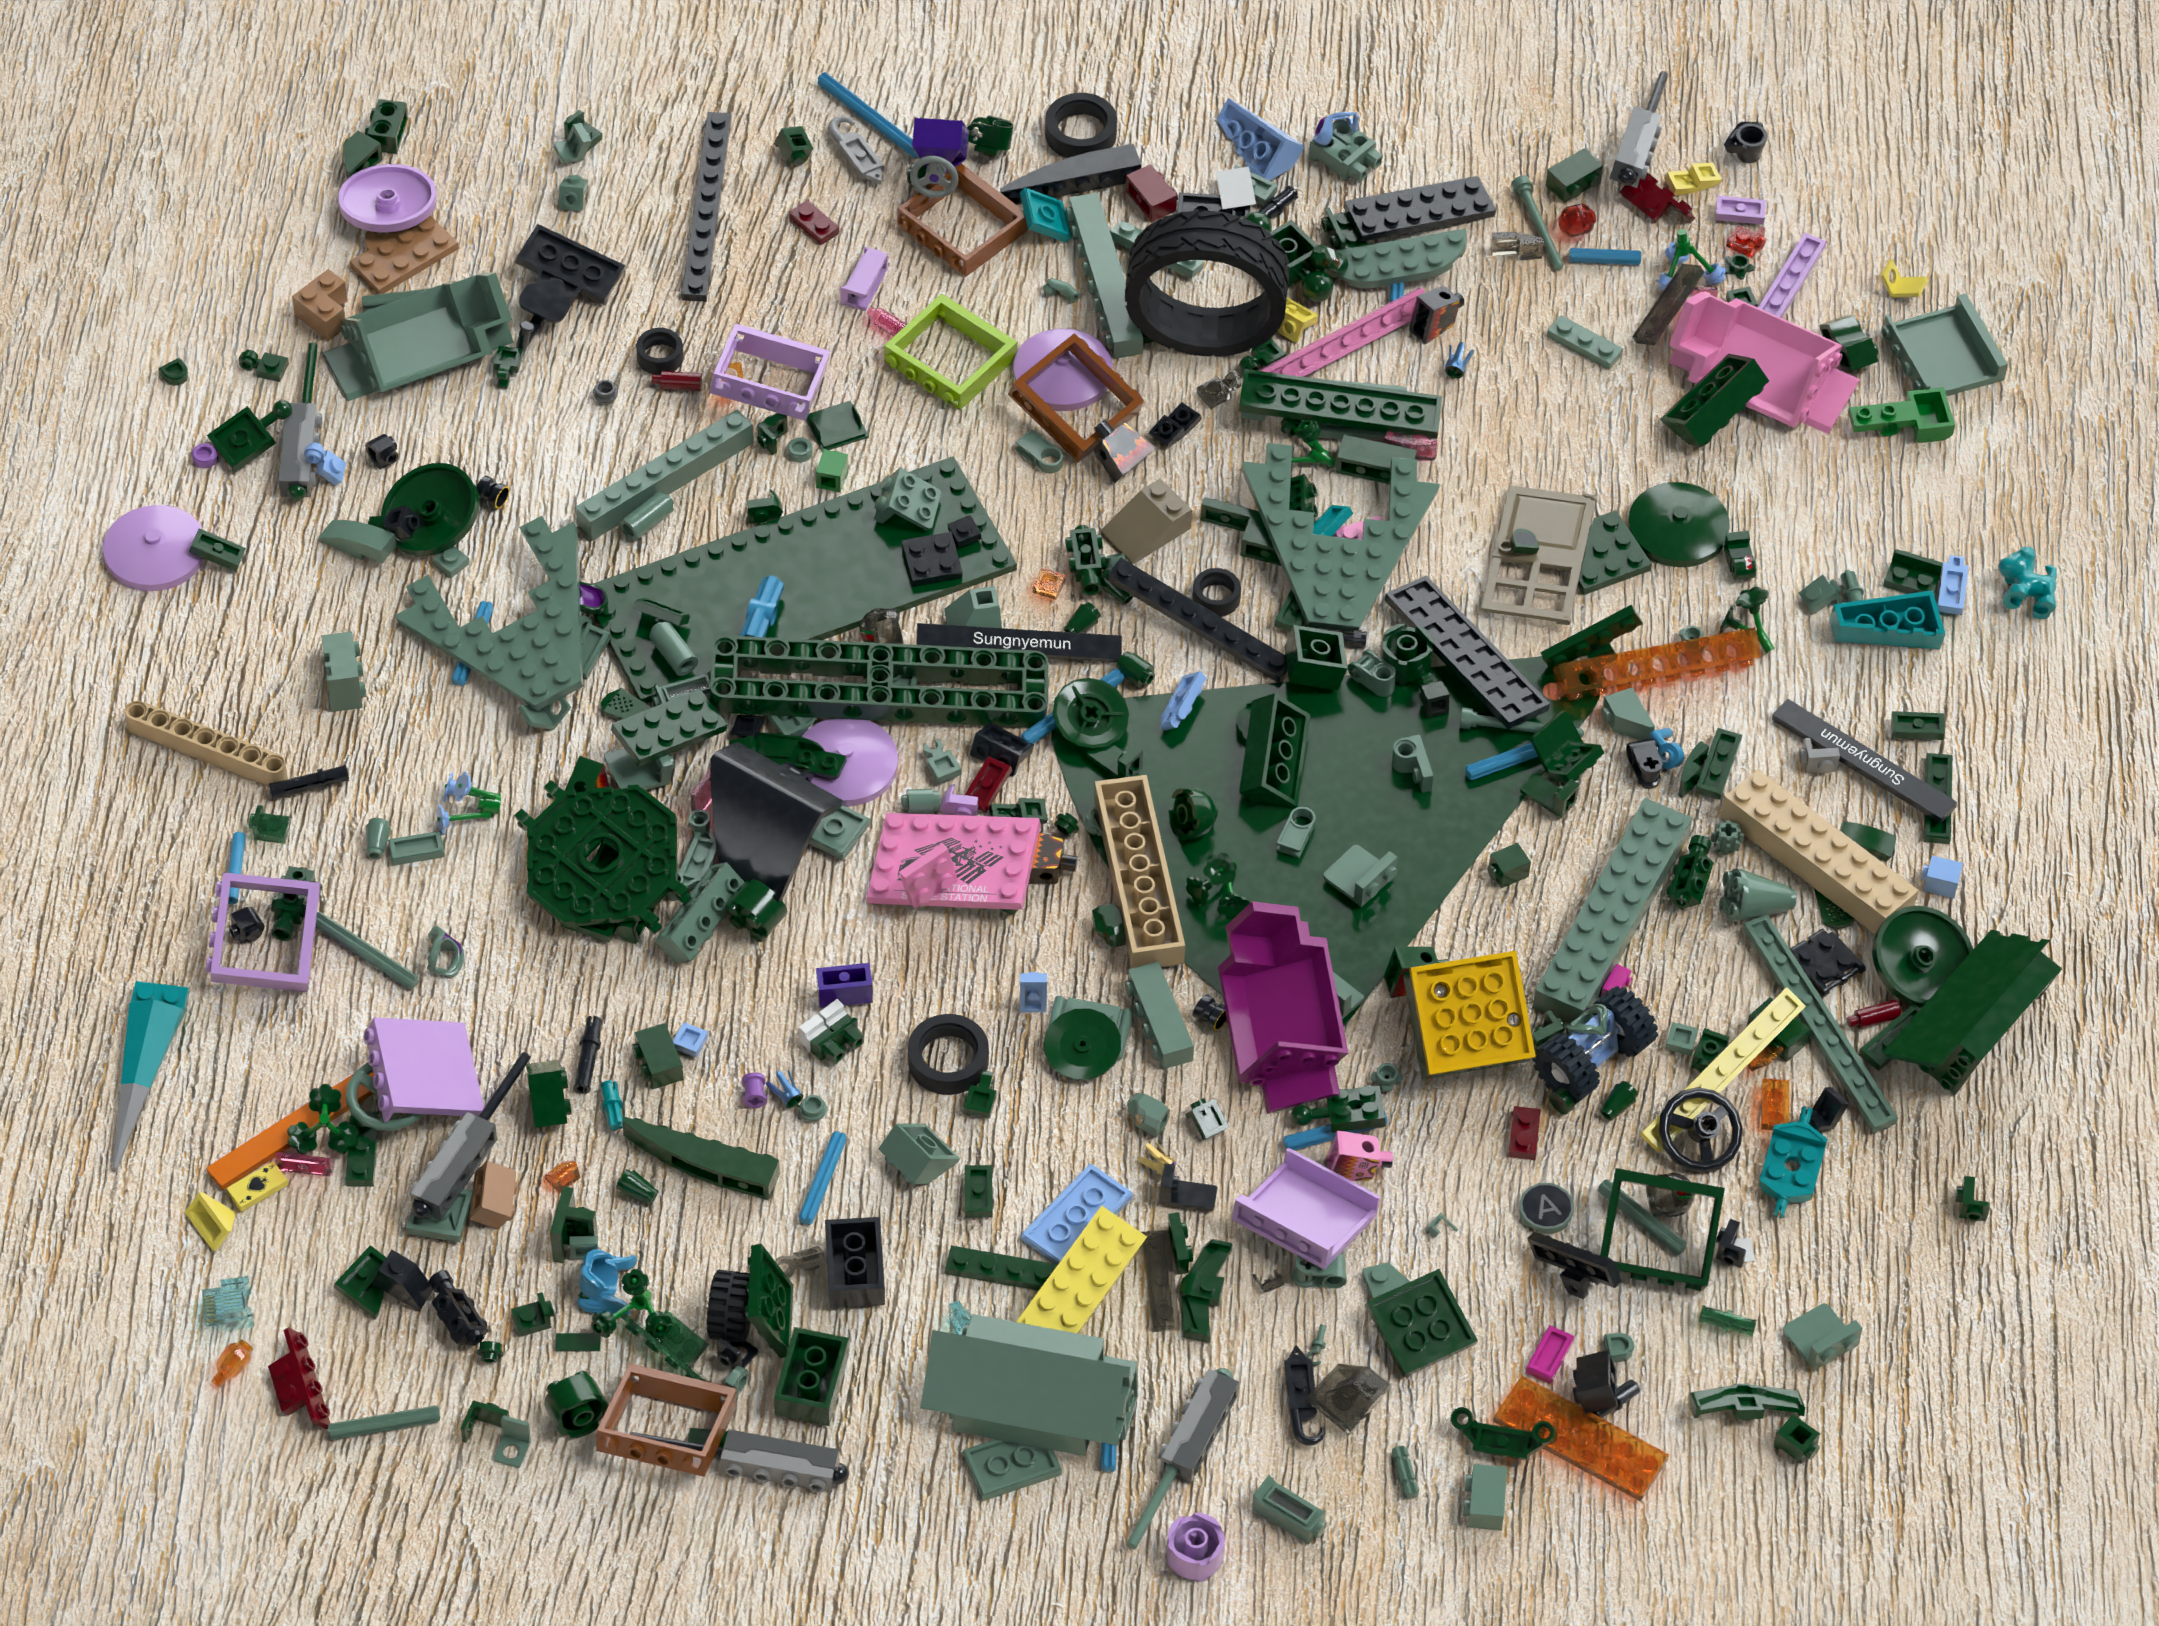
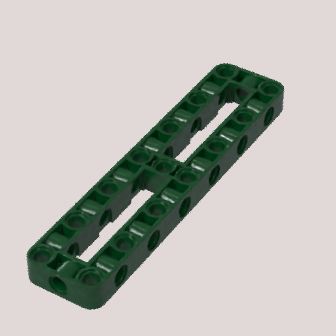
M720 636L712 644L710 702L719 713L980 726H986L991 722L1001 727L1030 728L1047 716L1048 658L1044 653L1032 650ZM740 670L760 671V674L781 675L802 673L812 674V676L842 678L843 675L864 676L866 684L737 677V672H740ZM901 675V678L912 679V676H915L917 681L925 682L967 681V684H1018V686H1021L1022 691L893 685V678Z

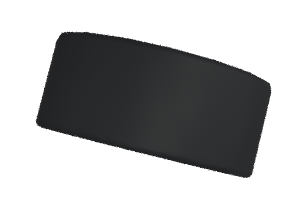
M662 327L652 328L645 331L637 340V362L649 374L661 375V371H675L681 366L684 358L682 339L671 329ZM654 345H667L674 349V352L665 358H654L645 353L648 348Z
M1210 568L1199 573L1194 579L1193 601L1220 617L1233 613L1239 606L1241 585L1234 573L1227 569ZM1210 585H1221L1228 588L1232 594L1223 600H1212L1202 594V590Z

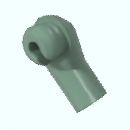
M1051 278L1043 286V290L1050 296L1054 295L1057 290L1071 303H1075L1080 298V293L1065 281Z

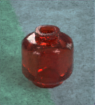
M1584 203L1565 207L1558 218L1560 230L1569 237H1578L1591 233L1596 223L1595 212Z

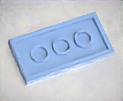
M1090 1163L1021 1234V1240L1054 1264H1059L1101 1205L1117 1215L1133 1198V1192Z

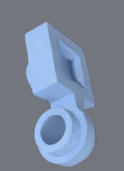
M310 443L305 448L304 456L309 463L318 464L316 473L335 486L341 483L346 462L331 451H324L321 444Z

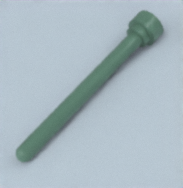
M1519 176L1511 182V187L1514 193L1523 199L1554 268L1561 270L1563 262L1531 195L1532 183L1528 176Z
M1462 707L1459 728L1470 729V727L1480 725L1507 729L1496 717L1477 715V712H1473V709ZM1525 721L1510 728V730L1536 733L1545 724ZM1576 728L1580 737L1583 738L1584 731Z

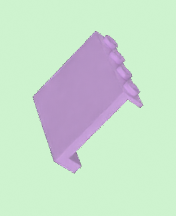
M373 1018L369 1027L365 1029L363 1038L364 1043L368 1046V1062L373 1069V1085L378 1092V1108L382 1111L384 1122H388L393 1113L464 1117L469 1112L475 1116L480 1115L484 1105L465 1023Z
M1287 1148L1284 1162L1249 1197L1241 1194L1235 1199L1232 1220L1325 1270L1377 1217L1380 1196L1302 1154Z

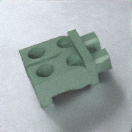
M1345 119L1336 120L1332 123L1333 136L1329 144L1326 146L1319 145L1313 139L1310 141L1308 158L1314 162L1322 161L1334 173L1341 175L1340 178L1345 181L1352 177L1361 182L1368 174V168L1365 165L1368 164L1373 169L1378 168L1382 164L1383 155L1375 149L1376 141L1371 138L1369 139L1358 129L1357 132L1353 133Z

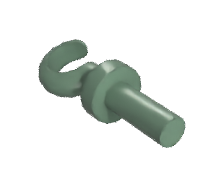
M1321 1324L1319 1326L1317 1339L1313 1340L1311 1344L1314 1349L1308 1352V1359L1313 1354H1320L1321 1349L1325 1348L1326 1343L1323 1339L1326 1325ZM1321 1360L1317 1362L1312 1361L1313 1366L1320 1365Z

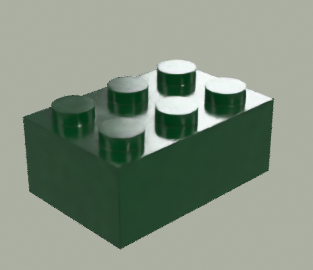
M794 1327L774 1396L776 1416L830 1426L849 1358L848 1337Z

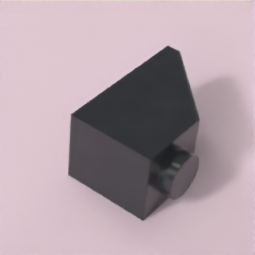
M392 1249L372 1282L376 1287L419 1312L433 1291L428 1279L417 1264Z

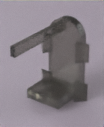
M1276 1270L1273 1271L1275 1278L1271 1280L1268 1278L1264 1280L1263 1284H1261L1255 1274H1252L1263 1292H1268L1284 1285L1283 1277Z

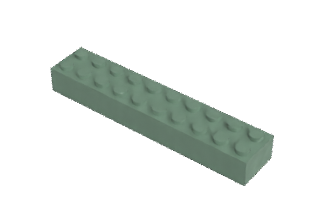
M1647 798L1643 799L1539 982L1534 995V1009L1543 1013L1551 1010L1555 1017H1559L1562 1021L1570 1024L1587 1007L1598 1000L1605 982L1615 965L1619 963L1689 838L1693 817Z

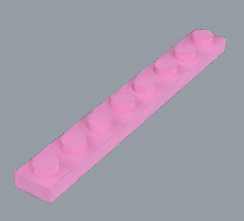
M1417 288L1258 371L1304 377L1410 322L1417 296L1425 292L1423 288Z

